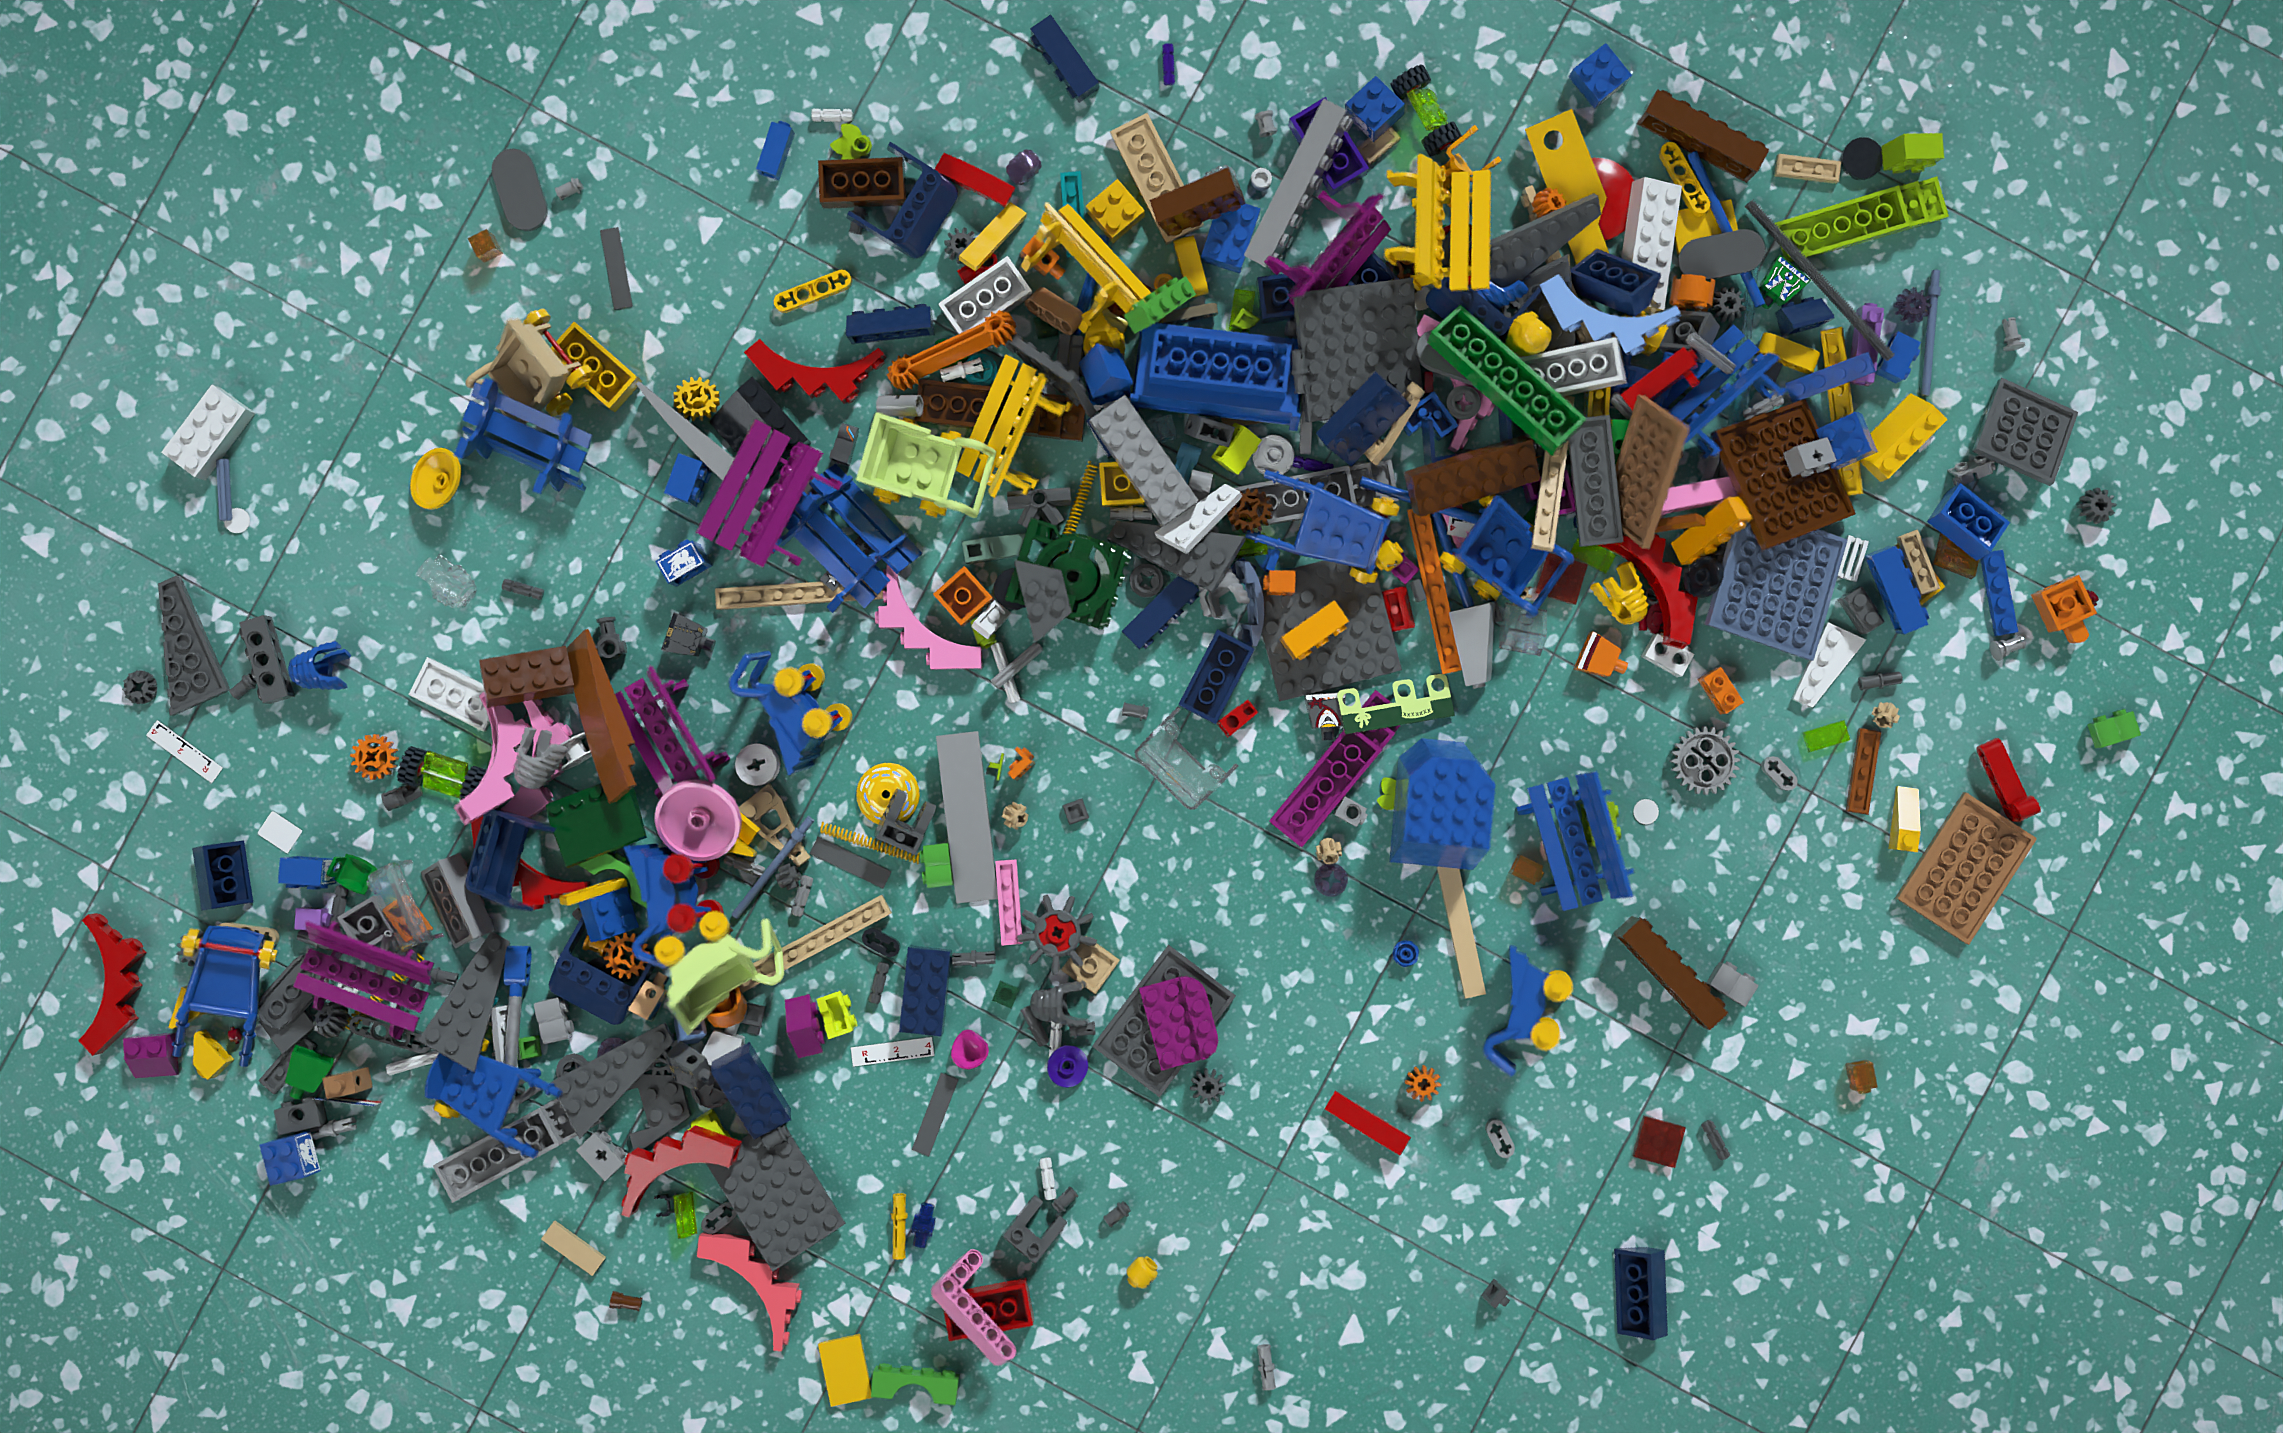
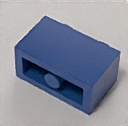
M1899 331L1891 335L1887 347L1895 354L1888 361L1881 357L1875 374L1893 383L1905 380L1910 374L1911 368L1909 366L1911 362L1915 361L1920 353L1918 348L1921 342Z

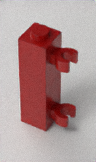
M1682 347L1623 392L1621 397L1633 411L1638 395L1646 396L1653 401L1684 377L1694 388L1700 383L1692 373L1698 367L1695 361L1699 358L1692 349L1687 351L1685 347Z

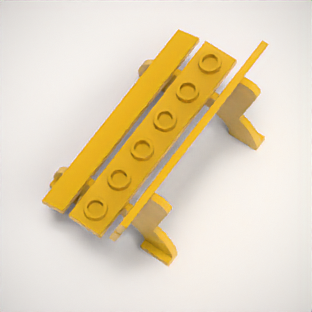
M1423 154L1417 156V174L1406 172L1393 173L1391 170H1387V179L1394 187L1410 186L1417 189V198L1412 199V207L1416 210V249L1406 247L1385 249V258L1392 265H1396L1397 260H1407L1415 263L1416 275H1411L1410 278H1413L1414 288L1417 291H1421L1422 286L1431 283L1436 288H1441V279L1443 277H1450L1451 291L1468 290V276H1471L1472 290L1490 289L1491 171H1473V192H1470L1469 171L1452 172L1451 194H1445L1443 189V181H1445L1444 169ZM1469 202H1472L1471 266H1469ZM1451 203L1450 267L1442 268V259H1444L1442 220L1445 219L1443 204Z
M1048 202L1045 204V211L1040 219L1043 225L1039 227L1035 237L1040 242L1046 238L1047 240L1033 257L1030 258L1027 255L1024 258L1021 267L1026 272L1029 271L1050 250L1062 244L1102 287L1094 299L1098 306L1082 320L1079 329L1083 334L1088 331L1092 324L1091 322L1113 303L1116 302L1125 313H1128L1134 309L1132 307L1133 304L1141 299L1144 300V297L1151 293L1069 204L1059 209L1058 213Z
M1006 354L969 438L985 443L1009 385H1012L1011 392L988 443V446L996 451L987 483L990 486L988 493L994 498L997 495L1003 478L1022 488V494L1024 495L1028 494L1030 488L1035 489L1038 485L1039 479L1009 467L1036 403L1060 416L1064 410L1070 411L1073 405L1070 401L1064 404L1040 394L1047 380L1045 374L1040 373L1038 377L1035 376L1037 369L1025 363L1022 364L1016 380H1012L1020 361ZM1022 407L1024 410L1021 416H1019L1018 413ZM1012 427H1015L1013 435H1010ZM1005 446L1007 449L1004 455H1002L1001 452ZM965 447L955 471L970 477L979 458L981 461L973 480L981 483L988 455L980 453L981 451ZM997 467L996 474H993L994 468ZM1022 480L1027 481V482H1030V483H1032V484H1031V485H1030V484H1027V483L1023 482Z

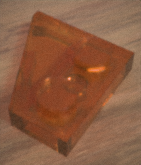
M1940 532L1933 564L1969 579L1976 577L1979 560L1973 559Z

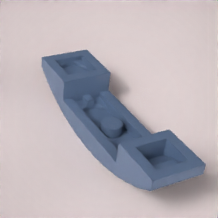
M1237 561L1235 562L1237 579L1240 580V583H1245V591H1247L1248 598L1250 599V603L1247 604L1248 623L1241 624L1243 643L1248 646H1257L1264 623L1262 588L1249 562Z

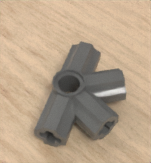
M1070 487L1029 490L1026 495L1022 494V491H1007L1008 510L1024 509L1017 523L1026 528L1028 527L1030 517L1036 519L1041 517L1044 522L1057 526L1064 521V518L1056 507L1071 506ZM1037 493L1045 495V501L1040 505L1036 504L1033 500L1034 495Z

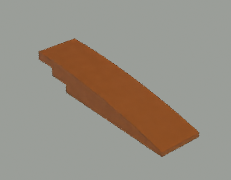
M585 629L566 649L574 682V693L586 739L608 802L612 803L618 801L636 785L630 768L635 765V761L629 749L635 742L589 629Z

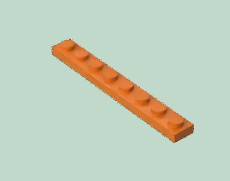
M1409 509L1407 513L1442 674L1461 671V663L1449 616L1451 609L1439 561L1430 514L1420 517L1412 509Z

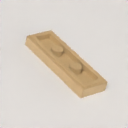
M1778 154L1774 176L1837 184L1839 182L1841 161Z
M1915 530L1896 537L1899 547L1904 554L1906 566L1913 576L1912 582L1914 587L1918 589L1920 595L1922 596L1940 589L1919 531Z
M557 1221L551 1224L541 1240L591 1276L596 1273L606 1259V1256Z

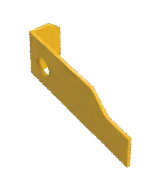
M1573 109L1526 128L1527 137L1547 188L1557 189L1558 194L1563 193L1562 198L1567 201L1565 203L1566 206L1595 193L1599 198L1602 214L1607 197L1576 121ZM1552 130L1560 132L1563 137L1562 145L1556 150H1550L1544 144L1545 135ZM1601 215L1568 241L1576 264L1596 249L1609 253L1598 225Z

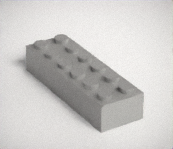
M1125 395L1090 419L1089 424L1162 527L1199 501Z

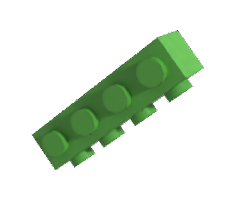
M1186 276L1179 280L1177 277L1169 280L1166 284L1154 290L1155 292L1145 296L1144 300L1141 299L1132 305L1134 309L1126 313L1124 317L1134 334L1154 324L1196 295L1193 286Z

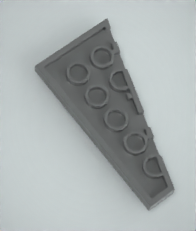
M1593 193L1490 240V281L1500 288H1505L1525 278L1601 215L1598 196Z
M1569 254L1532 271L1521 280L1528 287L1529 291L1522 298H1517L1520 306L1538 286L1540 287V284L1558 274L1572 291ZM1541 291L1525 309L1523 314L1532 310L1539 316L1538 320L1551 329V340L1544 352L1577 346L1576 331L1570 332L1568 330L1565 332L1562 329L1543 291Z
M1019 334L1011 336L1012 341L1008 340L1005 346L1013 354L1016 352L1025 364L1032 365L1037 369L1038 375L1040 373L1045 374L1046 381L1060 393L1064 392L1077 407L1081 404L1086 411L1085 413L1090 418L1097 413L1085 394L1087 390L1078 382L1079 377L1073 371H1066L1060 362H1053L1044 351L1038 352L1032 343H1025Z
M1118 520L1107 537L1108 541L1129 549L1130 552L1213 594L1246 540L1244 536L1208 532L1186 554L1156 537L1155 532L1162 528V526Z
M180 575L158 583L160 609L163 615V623L161 624L165 638L163 647L165 670L169 683L167 692L168 697H170V716H175L230 690Z
M490 932L418 1039L419 1042L474 1073L477 1068L479 1054L481 1053L482 1043L505 965L506 948L508 945L510 946V941L494 932Z
M666 1022L551 1082L562 1090L559 1100L579 1139L598 1122L675 1042Z

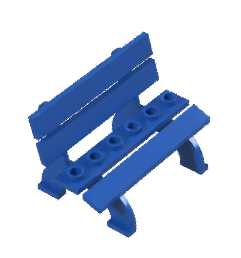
M1732 325L1712 344V347L1735 364L1734 372L1726 374L1716 367L1670 409L1668 406L1691 386L1684 377L1672 386L1667 399H1664L1662 405L1665 411L1684 423L1682 421L1738 369L1740 370L1735 376L1737 380L1732 385L1728 382L1719 390L1721 393L1719 397L1715 400L1710 398L1703 405L1705 409L1699 415L1695 412L1686 420L1689 423L1686 425L1689 427L1684 445L1692 439L1695 445L1702 451L1703 455L1700 456L1702 459H1706L1709 455L1715 456L1721 449L1701 429L1747 387L1753 384L1764 399H1771L1773 395L1780 397L1787 391L1785 387L1780 389L1770 378L1763 374L1779 359L1777 355L1769 352L1765 355L1760 353L1751 361L1754 365L1747 369L1744 364L1760 350L1754 343L1747 339L1732 354L1729 352L1745 336L1735 325ZM1708 359L1704 363L1696 362L1698 367L1692 373L1698 379L1714 364ZM1764 385L1767 388H1769L1772 391V393H1769L1764 387Z
M485 377L482 385L477 382L474 383L471 396L485 402V405L483 406L472 400L469 401L462 420L477 427L474 431L463 426L462 430L469 438H460L454 453L455 456L464 459L476 450L483 458L488 459L492 450L542 472L539 473L532 491L542 494L543 489L548 483L558 492L561 491L564 483L585 492L586 487L580 478L557 467L561 464L580 472L587 452L567 443L569 440L589 449L592 434L572 426L573 416L564 413L562 419L559 420L499 393L498 384L492 379ZM494 407L558 435L559 440L494 411ZM486 430L551 461L549 464L485 436L484 432Z
M835 463L825 470L823 474L821 473L820 476L828 480L833 478L842 482L840 489H834L816 479L810 481L809 484L818 494L813 495L809 493L807 495L803 491L794 508L802 518L793 511L785 526L788 532L783 536L780 535L776 543L777 546L783 547L795 537L845 588L827 606L832 613L836 611L844 601V598L849 594L864 609L877 597L862 580L877 595L885 588L890 579L875 565L879 560L883 559L898 574L923 554L908 538L909 534L907 532L903 533L852 481L854 478L851 475L847 476ZM826 501L875 552L867 557L823 512L820 505ZM806 523H808L858 575H856Z
M1597 771L1575 775L1579 787L1577 790L1578 795L1573 796L1568 777L1547 783L1552 803H1548L1544 786L1540 784L1527 788L1531 803L1516 807L1518 815L1535 814L1555 883L1541 887L1540 892L1542 896L1557 892L1562 911L1578 908L1573 886H1577L1582 906L1603 901L1598 883L1600 878L1606 880L1611 899L1634 897L1627 876L1635 873L1634 868L1625 869L1604 797L1605 795L1612 794L1611 789L1602 790ZM1581 799L1603 869L1599 873L1595 872L1575 801ZM1553 807L1555 810L1561 835L1564 841L1570 866L1575 879L1572 881L1569 876L1563 851L1560 845L1554 820L1551 814L1550 808Z

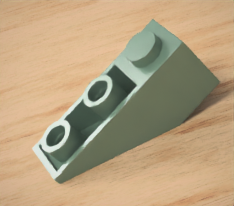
M1025 533L964 541L962 546L965 563L970 565L1016 557L1019 555Z

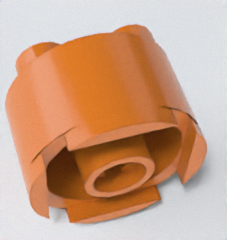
M1683 274L1681 279H1677V275L1673 276L1669 303L1674 307L1677 306L1679 310L1686 311L1687 308L1695 309V312L1707 313L1708 309L1712 307L1716 281L1712 278L1711 282L1705 281L1706 277L1700 275Z
M739 986L731 990L729 998L720 1002L706 1017L714 1027L727 1028L744 1020L747 1001Z

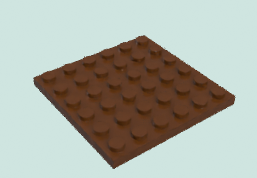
M1806 399L1710 433L1714 443L1721 449L1719 455L1738 497H1741L1752 517L1749 523L1761 551L1856 514L1837 469H1832L1829 465L1830 469L1820 473L1814 470L1815 473L1803 478L1801 474L1792 477L1783 453L1796 446L1820 440L1816 432L1818 426Z

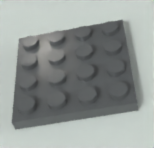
M2000 378L1997 381L1972 452L2051 486L2055 482L2078 412L2011 381Z

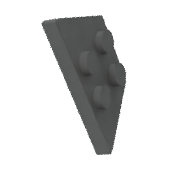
M1017 560L1015 565L1034 642H1036L1071 613L1061 570Z

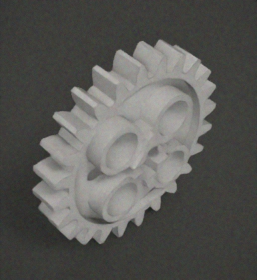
M1706 726L1701 728V732L1698 728H1693V734L1690 731H1686L1687 738L1680 736L1679 740L1682 743H1674L1677 751H1671V754L1676 756L1675 759L1670 760L1671 763L1676 764L1671 771H1678L1674 778H1682L1680 785L1688 784L1687 791H1691L1695 787V794H1699L1701 789L1704 795H1708L1709 789L1712 794H1716V787L1720 790H1725L1723 783L1731 785L1728 778H1736L1737 776L1732 772L1733 770L1740 769L1734 765L1735 762L1740 761V759L1734 757L1735 754L1739 753V750H1732L1736 743H1728L1730 736L1722 737V730L1715 734V727H1711L1709 732ZM1703 740H1706L1709 744V748L1705 752L1700 747ZM1694 747L1698 754L1694 753L1691 748ZM1719 754L1724 758V763L1721 766L1716 763V757ZM1689 755L1694 758V764L1691 767L1686 764V758ZM1701 757H1708L1706 760L1708 764H1702L1704 760ZM1712 767L1716 768L1719 773L1716 774ZM1704 770H1707L1710 775L1707 781L1701 778V773Z

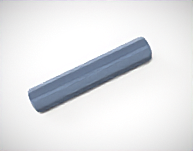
M228 459L216 460L219 519L221 521L232 520L230 464Z

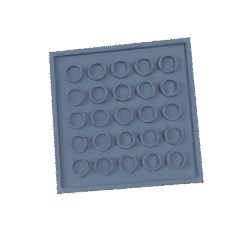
M1747 522L1745 524L1746 527L1732 534L1731 539L1727 543L1722 561L1724 577L1720 587L1713 593L1704 625L1809 661H1814L1848 540L1818 529L1761 551L1750 523Z

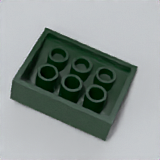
M602 783L546 804L549 823L551 827L555 828L553 833L567 868L647 838L634 787L618 801L612 803L608 802Z

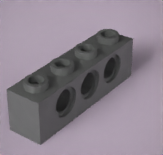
M262 615L239 622L241 627L239 633L246 644L245 654L248 660L251 661V674L258 685L257 695L263 703L272 704L295 697L272 616ZM259 635L262 636V643L260 645L256 642ZM265 655H267L268 657V663L266 665L262 663V659ZM272 675L274 683L270 686L268 678Z

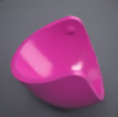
M970 1029L962 1031L956 1037L951 1049L953 1062L963 1069L978 1067L986 1060L989 1053V1048L984 1038Z

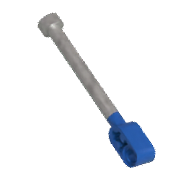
M508 945L505 953L504 984L505 986H510L504 1063L517 1067L523 986H528L530 982L532 950L530 946ZM515 1094L507 1113H518L519 1102H514Z

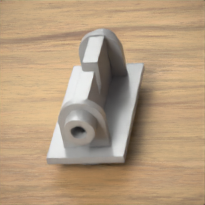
M1977 455L1971 461L1956 464L1948 472L1955 475V478H1953L1955 486L1959 483L1965 485L1974 481L1973 473H1975L1977 479L1992 474L1996 470L1993 463L1995 461Z

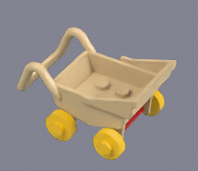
M539 309L530 312L523 323L519 318L514 320L511 318L506 321L500 343L496 347L499 354L493 362L485 364L466 379L465 384L468 388H473L475 382L482 385L484 379L480 378L488 374L492 380L497 382L498 388L504 395L539 411L546 406L545 410L550 416L554 417L566 413L573 403L568 393L559 395L565 381L571 389L582 388L591 381L590 379L593 377L594 372L589 365L580 367L581 364L579 362H571L547 331V329L551 328V325L548 323L551 316L545 309ZM542 335H545L567 365L564 366L541 337ZM499 409L501 413L505 416H508L523 424L528 423L527 421L521 418L517 419L514 415Z

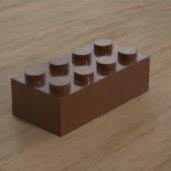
M903 157L818 160L819 201L823 209L902 206L906 200V176Z
M1229 167L1149 200L1156 222L1167 236L1179 235L1182 233V230L1189 227H1198L1206 220L1217 219L1221 214L1228 211H1236L1246 204L1239 182Z
M566 646L479 660L487 708L574 693V682Z

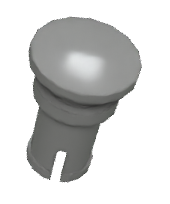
M2008 318L2009 321L2004 319L2002 320L2006 337L2004 343H2007V346L2003 347L2004 351H2014L2024 347L2025 342H2020L2022 337L2018 334L2016 318Z
M2017 636L2007 641H1991L1989 648L1993 658L2001 661L2003 657L2008 656L2011 652L2024 649L2026 642L2019 643L2024 638Z

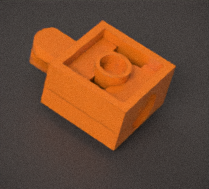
M2079 575L2068 577L2031 594L2048 633L2063 630L2067 641L2073 644L2087 640L2089 632L2083 620L2097 614Z

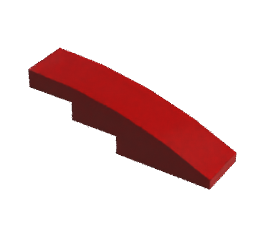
M943 153L935 167V170L946 179L968 191L977 193L987 200L991 199L1005 208L1016 190L1014 186L946 153Z
M1338 1091L1334 1092L1325 1107V1110L1400 1156L1412 1138Z

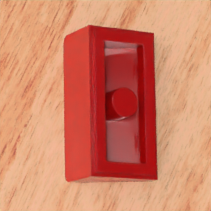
M1406 586L1382 591L1392 632L1414 628L1415 623Z

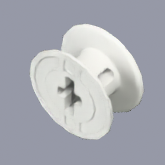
M585 732L560 744L569 748L565 754L568 763L561 768V771L568 770L592 757L591 752L586 750L581 741L586 737Z
M763 744L747 745L741 749L735 762L736 773L740 779L754 786L766 785L772 782L778 775L781 765L776 751ZM756 759L757 761L765 760L766 762L760 765V770L758 768H750V766L756 764Z

